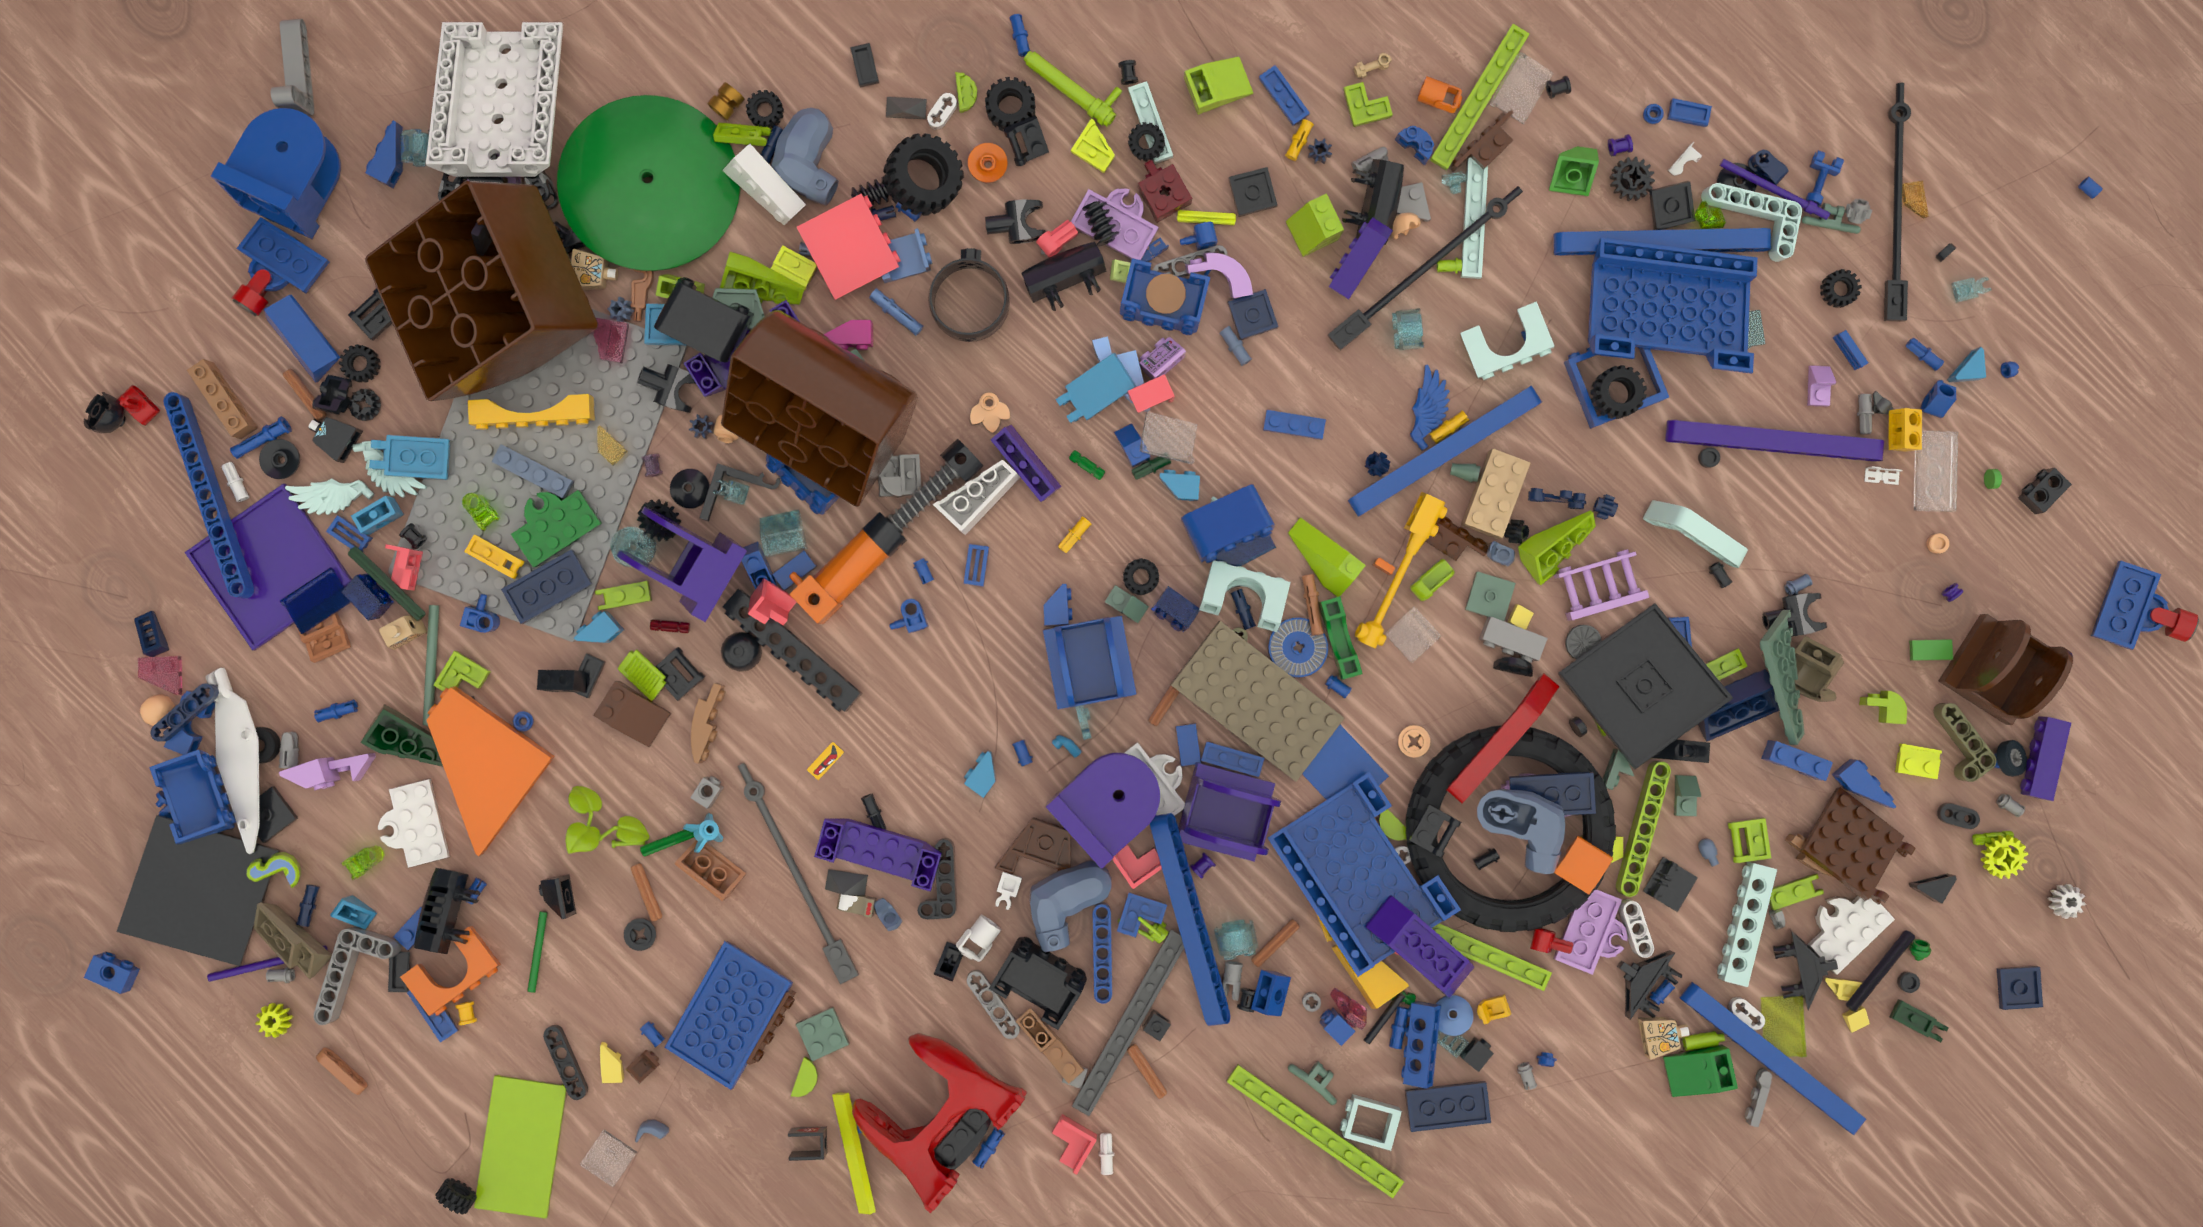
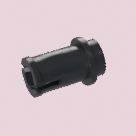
M1716 562L1709 567V573L1713 574L1721 588L1727 587L1733 581L1725 572L1724 565Z
M1489 848L1488 852L1474 858L1473 861L1480 871L1493 862L1497 863L1500 856L1495 848Z

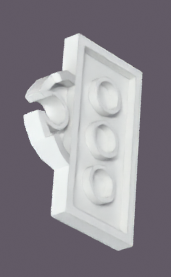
M1138 742L1124 752L1139 758L1154 773L1160 789V804L1156 815L1172 813L1175 816L1184 809L1185 803L1175 791L1182 780L1181 766H1177L1172 774H1168L1164 770L1166 763L1173 762L1175 758L1166 754H1159L1149 758Z
M431 779L389 789L393 810L386 812L380 819L378 830L385 829L386 826L390 825L394 829V834L391 837L384 835L380 839L389 847L404 849L408 868L450 857Z
M1836 896L1826 900L1827 903L1835 907L1834 914L1830 916L1826 908L1823 906L1818 908L1815 919L1821 932L1807 945L1818 957L1824 956L1825 960L1836 959L1838 969L1831 970L1836 975L1895 920L1881 904H1876L1871 898L1863 900L1857 896L1852 902Z

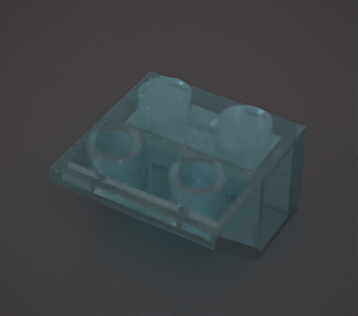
M799 510L760 518V537L764 556L773 557L808 549Z

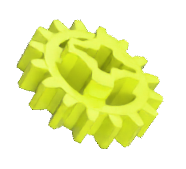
M1999 835L1998 840L1991 838V844L1985 843L1987 850H1981V853L1985 855V857L1981 858V861L1985 863L1983 867L1988 873L1997 876L1999 879H2002L2003 875L2010 879L2011 873L2017 876L2018 869L2024 870L2021 865L2028 862L2024 859L2028 853L2024 851L2026 846L2020 843V840L2010 835L2006 837Z

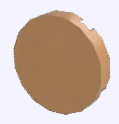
M1160 274L1149 282L1146 298L1149 305L1155 311L1162 314H1170L1177 311L1183 305L1186 298V289L1183 282L1177 276Z

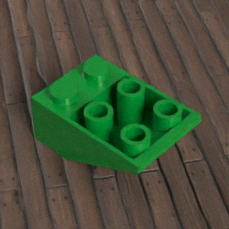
M1722 1044L1663 1057L1672 1097L1713 1094L1738 1089L1730 1049Z

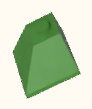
M1577 146L1560 153L1549 191L1589 196L1599 163L1597 149Z

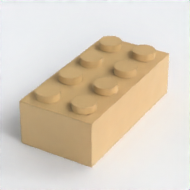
M1496 449L1489 450L1461 526L1495 539L1503 538L1530 462Z

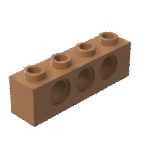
M202 359L187 369V372L230 436L242 439L258 428L214 362Z

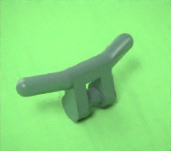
M1823 203L1821 208L1834 215L1833 219L1825 220L1821 217L1814 218L1809 216L1802 218V223L1854 234H1858L1861 231L1859 226L1841 223L1845 211L1844 206L1838 205L1833 207L1831 204Z
M1319 1061L1313 1065L1309 1073H1306L1294 1064L1288 1066V1070L1305 1081L1331 1105L1337 1103L1336 1098L1325 1088L1333 1078L1334 1073L1330 1070H1325ZM1317 1074L1322 1077L1320 1082L1315 1079Z

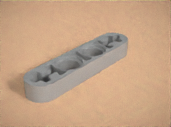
M1220 245L1159 263L1153 268V271L1158 272L1159 268L1166 271L1169 270L1168 265H1171L1174 276L1183 277L1191 273H1187L1186 270L1177 272L1175 269L1176 263L1190 264V260L1195 257L1202 256L1204 258L1203 253L1215 252L1217 250L1219 253L1227 255V250Z
M979 970L971 971L967 977V984L1002 1035L1007 1039L1016 1038L1019 1034L1020 1026L1016 1023V1019L1000 996L989 989L991 983L984 973ZM972 975L980 976V984L983 986L986 983L987 985L980 992H977V989H979L978 984L971 982L973 979ZM984 991L992 992L993 999L986 1002L983 1000L982 993ZM995 1008H1003L1005 1015L1002 1018L995 1017L993 1014ZM1008 1016L1010 1017V1019L1007 1020L1008 1024L1010 1026L1014 1025L1016 1027L1014 1029V1034H1012L1011 1032H1006L1007 1025L1005 1023H1003V1025H1000V1022L1005 1021V1019Z

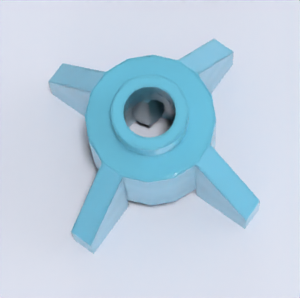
M710 813L706 814L705 820L698 825L685 824L683 826L684 830L693 832L695 839L698 841L694 850L695 853H699L704 845L711 840L723 841L719 827L714 822L713 815Z

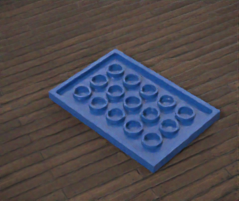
M724 941L664 1048L728 1089H734L747 1066L746 1062L793 982L728 941Z

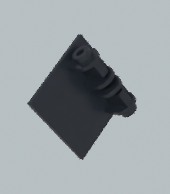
M1662 857L1643 892L1678 912L1698 877L1679 867L1678 864Z

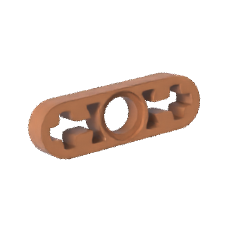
M323 1048L316 1055L317 1061L354 1094L360 1095L368 1086L366 1081L332 1050Z

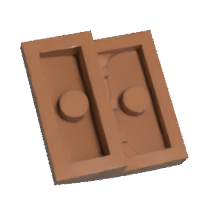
M334 608L296 624L301 641L306 644L310 661L313 663L351 647L341 619Z

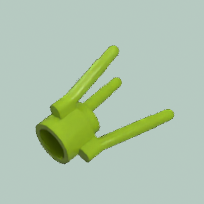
M1140 916L1138 917V920L1148 928L1147 932L1139 929V934L1147 937L1152 942L1155 940L1158 944L1166 938L1169 931L1165 929L1166 924L1163 921L1162 924L1154 923L1150 925Z

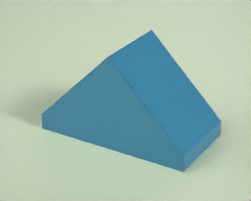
M1979 347L1972 350L1949 376L1947 381H1978L1986 378L1984 349Z
M351 895L342 898L330 916L366 930L377 913L358 898Z

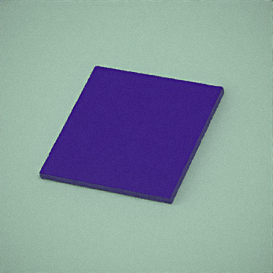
M284 483L231 520L254 586V593L251 597L243 599L233 597L228 593L209 536L184 552L253 651L354 582L305 510L298 508L300 503L289 500V496L294 495L285 489L287 485ZM223 529L219 533L220 537L223 535ZM229 547L226 550V555L230 553ZM236 566L232 569L233 574L236 572ZM240 585L238 589L239 593H241L243 590L242 585Z

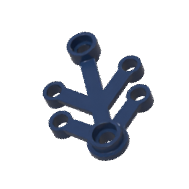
M1531 488L1528 492V501L1568 503L1569 509H1584V505L1587 502L1585 501L1586 494L1573 493L1572 496L1573 491L1560 490V496L1545 494L1543 489Z

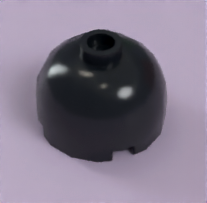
M102 392V396L97 394L90 401L86 409V413L89 414L88 420L84 418V426L87 429L101 434L115 431L123 426L126 420L124 407L119 404L120 401L114 396Z
M736 632L728 636L722 643L721 656L724 663L732 670L739 672L749 671L761 660L762 647L752 634Z

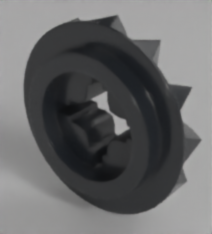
M360 389L352 392L353 395L348 399V409L351 415L362 421L371 420L376 417L381 408L379 396L369 389ZM366 399V403H368V405H370L371 408L364 407L363 410H361L362 406H360L357 403L360 401L364 402V400Z
M634 919L625 927L624 940L633 950H646L654 944L657 937L656 927L653 926L651 921L646 919ZM645 928V939L642 937L635 941L638 936L635 930L640 931Z

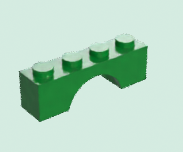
M1341 597L1319 602L1340 680L1363 674L1357 653L1350 639Z

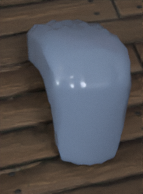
M1496 541L1489 545L1486 554L1489 559L1504 566H1510L1514 562L1515 551Z
M884 898L875 902V912L888 931L897 929L901 925L902 919L892 905Z
M657 1120L643 1121L638 1129L635 1142L637 1143L644 1133H650L662 1139L669 1133V1127Z

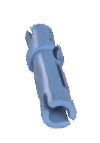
M877 288L871 293L869 299L879 305L884 313L891 315L915 336L920 333L924 326L895 304L892 298L889 299Z

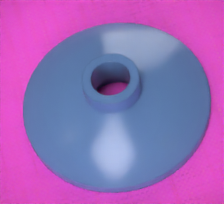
M1452 995L1450 998L1445 996L1436 1003L1441 1005L1439 1031L1449 1036H1459L1469 1030L1473 1022V1010L1464 998ZM1451 1011H1455L1457 1013V1017L1451 1018L1449 1016V1013Z

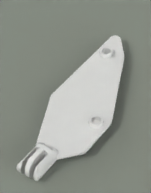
M219 668L205 677L207 683L216 685L219 690L218 697L214 700L216 763L246 852L252 854L255 851L259 831V738L246 700L233 692L225 668Z

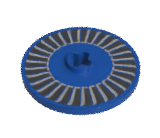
M1291 618L1283 621L1277 632H1272L1268 643V652L1271 661L1291 677H1306L1312 675L1323 666L1328 655V641L1325 633L1311 636L1309 619ZM1295 642H1298L1299 645H1303L1301 653H1299L1298 650L1294 651L1293 647L1296 646Z

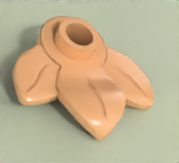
M985 393L981 396L979 404L972 408L970 420L972 425L983 422L986 429L994 433L999 427L1000 419L1010 418V411L1006 404L999 402L995 394ZM989 399L993 401V405L990 407L986 406V401Z

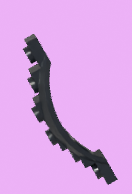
M969 1109L934 1149L936 1160L946 1168L954 1170L958 1168L973 1153L991 1124V1119L988 1115L978 1109Z

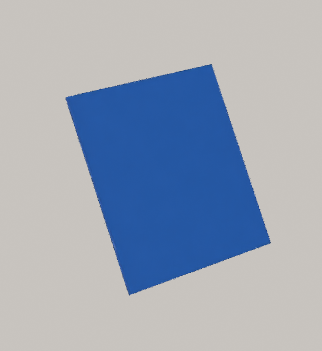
M1341 724L1303 772V776L1326 800L1368 772L1371 773L1378 785L1389 777Z

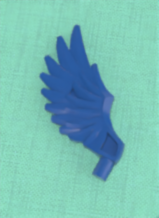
M1428 365L1424 367L1423 386L1418 389L1417 400L1412 407L1415 415V424L1410 433L1411 439L1417 443L1422 451L1428 447L1423 438L1432 429L1442 424L1441 419L1446 417V414L1443 413L1449 410L1445 406L1450 401L1449 398L1445 399L1450 392L1448 389L1444 391L1446 380H1443L1439 385L1438 370L1434 371L1432 377Z

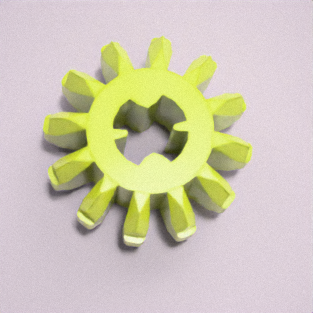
M270 1003L268 1006L262 1007V1012L256 1015L260 1021H257L255 1025L261 1026L258 1032L265 1031V1037L272 1035L273 1038L279 1037L280 1034H286L287 1028L292 1025L288 1020L292 1019L293 1016L287 1014L290 1008L283 1010V1004L281 1003L278 1005Z

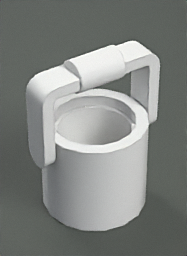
M981 914L973 926L964 932L956 943V947L965 957L980 962L991 949L992 942L1000 933L1001 928ZM968 938L982 947L978 955L968 948L962 947Z

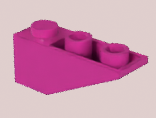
M850 320L824 334L832 342L848 350V347H856L857 350H868V347H873V323L871 320Z

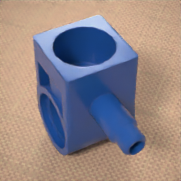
M1204 222L1194 226L1193 236L1180 239V245L1195 243L1197 251L1216 246L1218 240L1214 223Z
M1938 380L1924 397L1920 408L1922 412L1943 418L1956 401V387L1944 383L1943 380Z
M486 594L480 595L476 607H465L460 623L461 627L482 633L495 631L499 627L500 619L498 615L484 610L487 602ZM486 617L490 620L489 627L484 625Z
M907 599L902 603L901 613L903 619L894 621L889 625L892 630L906 626L908 633L929 627L922 605L914 599ZM913 603L916 605L917 611L915 614L909 615L906 609L909 604Z

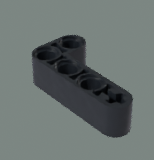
M942 838L935 845V849L942 853L941 857L944 856V851L940 849V846L943 843H946V846H950V849L946 851V857L951 856V859L943 858L939 861L936 871L937 899H926L918 906V915L923 919L951 918L957 910L955 847L953 841L949 838ZM942 863H948L951 866L949 873L941 871L940 866ZM943 883L951 885L952 891L950 893L942 891L941 885ZM945 903L951 904L953 911L945 913L942 905ZM929 904L933 909L932 913L925 914L922 906Z

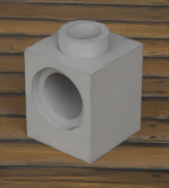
M708 776L703 777L690 798L708 809L712 807L724 787L720 785L721 781L713 776H710V778ZM706 785H709L713 790L711 796H707L704 793Z

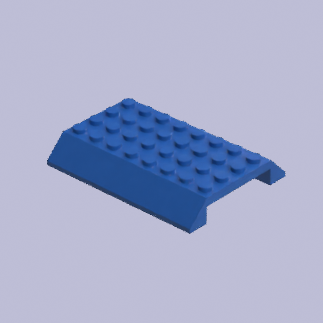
M1600 238L1592 264L1588 343L1593 354L1634 359L1635 347L1704 355L1712 369L1752 374L1754 353L1748 352L1750 282L1757 277L1758 257Z
M1370 772L1268 837V840L1357 977L1395 952L1365 927L1390 895L1416 914L1431 928L1461 910L1438 875L1421 886L1418 885L1378 825L1375 817L1392 807V805Z

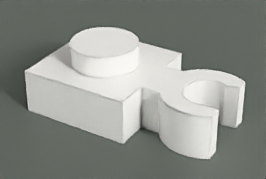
M1003 871L997 888V892L1002 893L996 900L997 907L1001 900H1005L1007 902L1006 909L1010 908V896L1016 897L1022 877Z

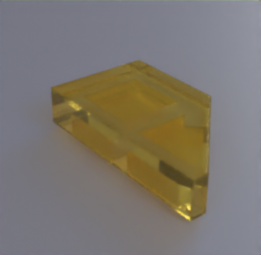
M1923 181L1903 183L1902 197L1904 205L1923 219L1929 217Z
M599 425L597 427L598 452L614 466L628 451L602 426Z

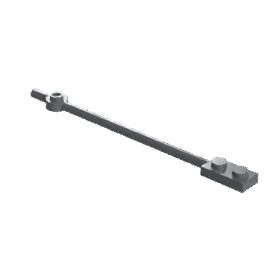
M742 763L737 767L747 784L744 788V795L749 801L756 802L828 944L822 949L841 985L858 976L859 973L842 939L834 940L763 800L765 795L764 785L761 782L754 781L746 764ZM752 788L757 789L756 795L751 794Z

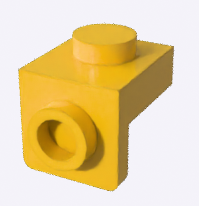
M1505 995L1484 999L1477 1008L1478 1016L1483 1020L1484 1025L1489 1024L1491 1020L1508 1017L1512 1014Z

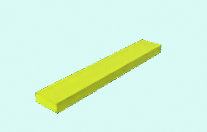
M838 1092L832 1094L858 1212L860 1214H872L876 1212L857 1125L852 1114L850 1094Z

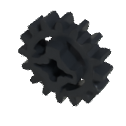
M1627 157L1624 162L1621 160L1617 163L1618 167L1615 166L1612 169L1615 174L1610 176V179L1614 180L1610 187H1616L1613 193L1620 192V199L1627 196V201H1630L1633 197L1635 201H1638L1640 196L1644 198L1647 195L1646 191L1652 190L1650 184H1653L1655 180L1650 177L1654 174V171L1649 172L1648 169L1651 165L1645 166L1644 159L1638 162L1637 157H1634L1632 161ZM1629 167L1627 172L1621 173L1624 168ZM1643 185L1642 189L1635 191L1637 186Z
M660 499L656 502L650 500L648 503L645 502L637 513L639 515L637 521L641 522L639 528L645 529L643 534L649 533L650 539L657 537L658 542L663 538L665 541L674 538L676 533L650 519L641 511L644 507H647L680 524L681 520L677 519L679 513L673 512L675 507L669 508L668 502L661 504Z

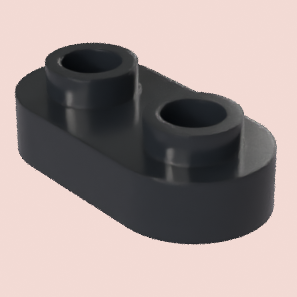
M1944 803L1937 810V816L1942 822L1961 828L1974 829L1980 822V816L1975 810L1959 805ZM1949 810V815L1946 817L1945 811ZM1966 815H1968L1969 820L1967 822H1965L1964 817Z

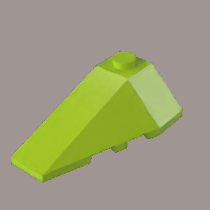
M729 252L720 285L722 289H754L757 291L760 303L763 301H774L776 304H780L787 300L789 304L800 305L805 289L804 286L750 257Z
M1590 510L1537 533L1518 546L1521 562L1539 585H1542L1559 570L1557 566L1564 558L1568 560L1573 547L1576 544L1580 545L1596 527L1593 511Z
M1301 517L1288 532L1322 586L1336 597L1344 593L1366 566Z

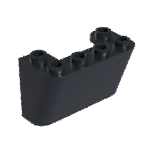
M1019 937L989 989L1005 999L1010 991L1020 995L1045 1010L1041 1020L1059 1030L1080 997L1087 977L1082 969L1070 965L1064 958L1057 957L1051 952L1042 951L1041 947L1033 943L1028 937Z

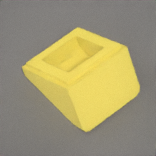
M1516 604L1507 623L1526 630L1534 613Z
M1862 1006L1856 1012L1849 1010L1842 1014L1851 1033L1870 1024L1867 1012Z

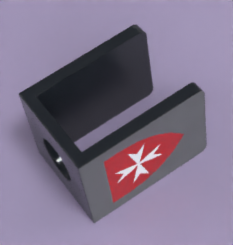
M827 1126L796 1127L790 1129L788 1137L820 1136L821 1150L792 1151L788 1157L789 1161L825 1159L828 1153Z

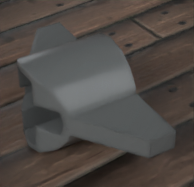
M1877 391L1872 394L1874 401L1872 410L1874 413L1889 415V410H1894L1892 403L1882 397Z

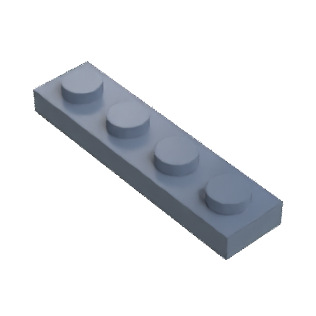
M500 444L492 460L493 463L565 499L574 482Z

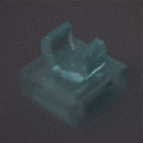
M1463 172L1441 176L1442 184L1449 185L1450 193L1453 194L1461 193L1460 183L1467 182L1466 174Z

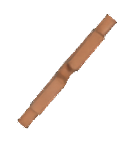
M634 270L635 272L644 273L643 279L632 280L631 307L634 308L633 321L641 322L642 309H646L648 290L653 284L654 272Z

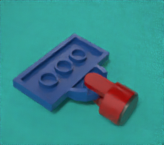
M260 217L236 248L252 259L248 269L251 280L246 286L242 284L232 296V301L251 315L259 316L269 303L263 298L267 291L281 290L290 283L306 294L329 264V261Z
M2118 561L2091 636L2133 650L2140 632H2151L2166 626V636L2186 642L2195 634L2199 617L2197 614L2181 608H2176L2173 612L2169 611L2168 602L2162 596L2155 594L2161 574L2124 561Z

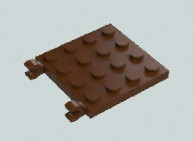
M1839 787L1835 789L1800 851L1863 900L1871 898L1879 905L1881 901L1886 903L1889 895L1882 890L1876 889V886L1895 852L1897 851L1900 855L1906 857L1907 854L1912 855L1916 848L1909 843L1903 842L1904 835Z

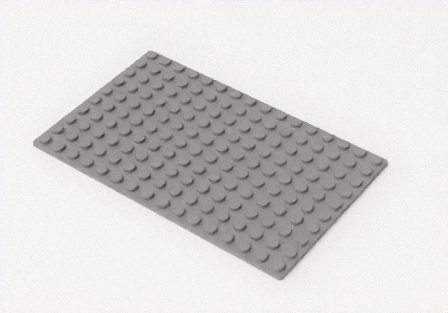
M594 309L592 311L597 319L598 328L541 367L497 387L454 398L439 437L440 439H450L448 480L423 478L422 484L427 486V488L419 489L405 525L406 527L413 523L415 529L421 535L427 537L426 542L416 549L423 551L416 584L477 606L480 595L486 594L485 610L517 622L519 620L501 589L567 551L574 550L593 585L524 623L571 642L575 641L576 631L582 626L665 407L653 402L657 393L656 390L637 383L639 374L643 366L664 374L667 364L680 368L687 346L646 345L644 343L645 328L626 321L623 323L617 322V319H611L610 315ZM590 394L594 397L595 421H589V424L578 425L576 422H568L569 425L565 426L548 423L549 426L546 427L528 424L526 428L508 425L506 429L488 426L486 430H477L475 426L469 425L468 400L489 399L509 411L533 413L553 407L568 395ZM500 444L573 480L574 482L566 497L580 490L602 524L539 566L533 568L511 534L527 524L524 516V507L527 500L532 498L535 501V507L542 509L544 501L536 493L549 491L493 463L492 460ZM474 534L525 561L524 565L519 567L516 579L501 573L464 552ZM400 538L399 547L413 549L412 545L405 538ZM395 551L394 557L388 570L389 574L391 575L393 572L397 551ZM508 560L505 567L509 569L512 562Z

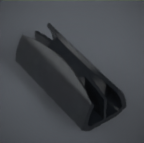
M1373 159L1370 173L1357 169L1353 170L1352 173L1361 176V178H1351V182L1367 185L1361 213L1345 210L1344 214L1352 218H1342L1343 223L1358 225L1357 239L1361 236L1358 231L1363 223H1369L1372 217L1390 229L1393 228L1402 189L1403 164Z
M1091 242L1047 258L1026 269L1021 274L1032 302L1034 303L1047 297L1051 309L1056 311L1055 301L1060 308L1064 306L1058 292L1084 281L1089 295H1093L1091 286L1098 293L1101 288L1095 276L1107 271L1097 244Z
M435 868L422 905L414 948L448 954L451 941L463 944L468 942V940L461 938L460 935H470L469 931L454 929L461 902L467 901L476 904L479 901L472 898L471 895H480V891L465 888L468 874Z

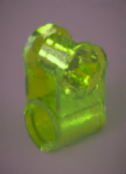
M468 493L463 497V507L482 531L487 530V526L495 520L501 519L499 514L482 495ZM473 497H476L478 503L473 508L470 501Z
M370 846L349 857L341 864L346 866L352 875L351 879L355 880L381 862L384 858V851L379 846ZM370 851L374 854L373 860L369 858Z

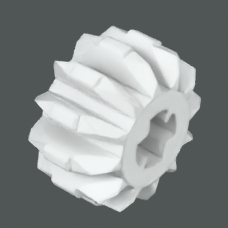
M2070 884L2058 885L2057 890H2050L2053 897L2047 898L2049 901H2052L2048 907L2054 909L2053 913L2057 916L2061 915L2065 919L2077 917V912H2083L2081 905H2087L2085 902H2082L2085 895L2080 893L2078 887H2073Z

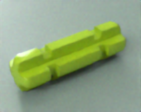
M2012 831L1974 834L1972 842L1977 846L1984 845L1985 843L1991 844V838L1998 840L1999 835L2003 837L2010 835L2014 838V833Z

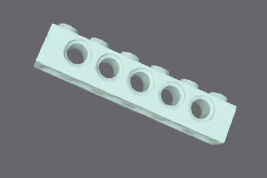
M1747 862L1742 869L1743 880L1737 889L1738 900L1732 909L1733 920L1727 929L1728 940L1723 946L1722 954L1724 956L1717 970L1718 978L1725 982L1745 987L1749 985L1777 869L1752 862ZM1757 879L1759 885L1756 889H1753L1752 883ZM1750 899H1753L1754 905L1748 909L1747 903ZM1745 919H1748V927L1743 928L1742 922ZM1743 938L1744 945L1741 948H1738L1737 942L1739 939ZM1735 958L1739 959V964L1737 967H1733L1732 962Z

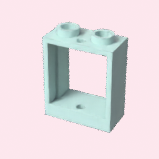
M1352 1094L1351 1099L1347 1100L1345 1111H1347L1346 1119H1342L1340 1125L1343 1137L1391 1151L1402 1112L1401 1109L1394 1105ZM1358 1105L1389 1113L1382 1140L1351 1132Z

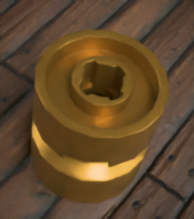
M724 82L718 89V95H713L707 105L720 117L728 121L734 113V107L738 108L745 98L731 85Z

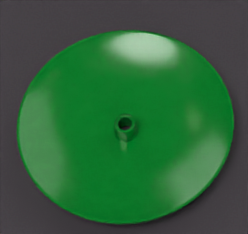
M640 95L610 102L588 115L576 127L562 151L557 171V190L565 219L576 236L591 251L618 266L641 271H658L687 264L708 252L722 238L736 213L740 186L722 171L735 157L731 145L724 142H714L713 134L717 125L702 112L681 101L662 96ZM646 177L653 178L651 183L643 182Z

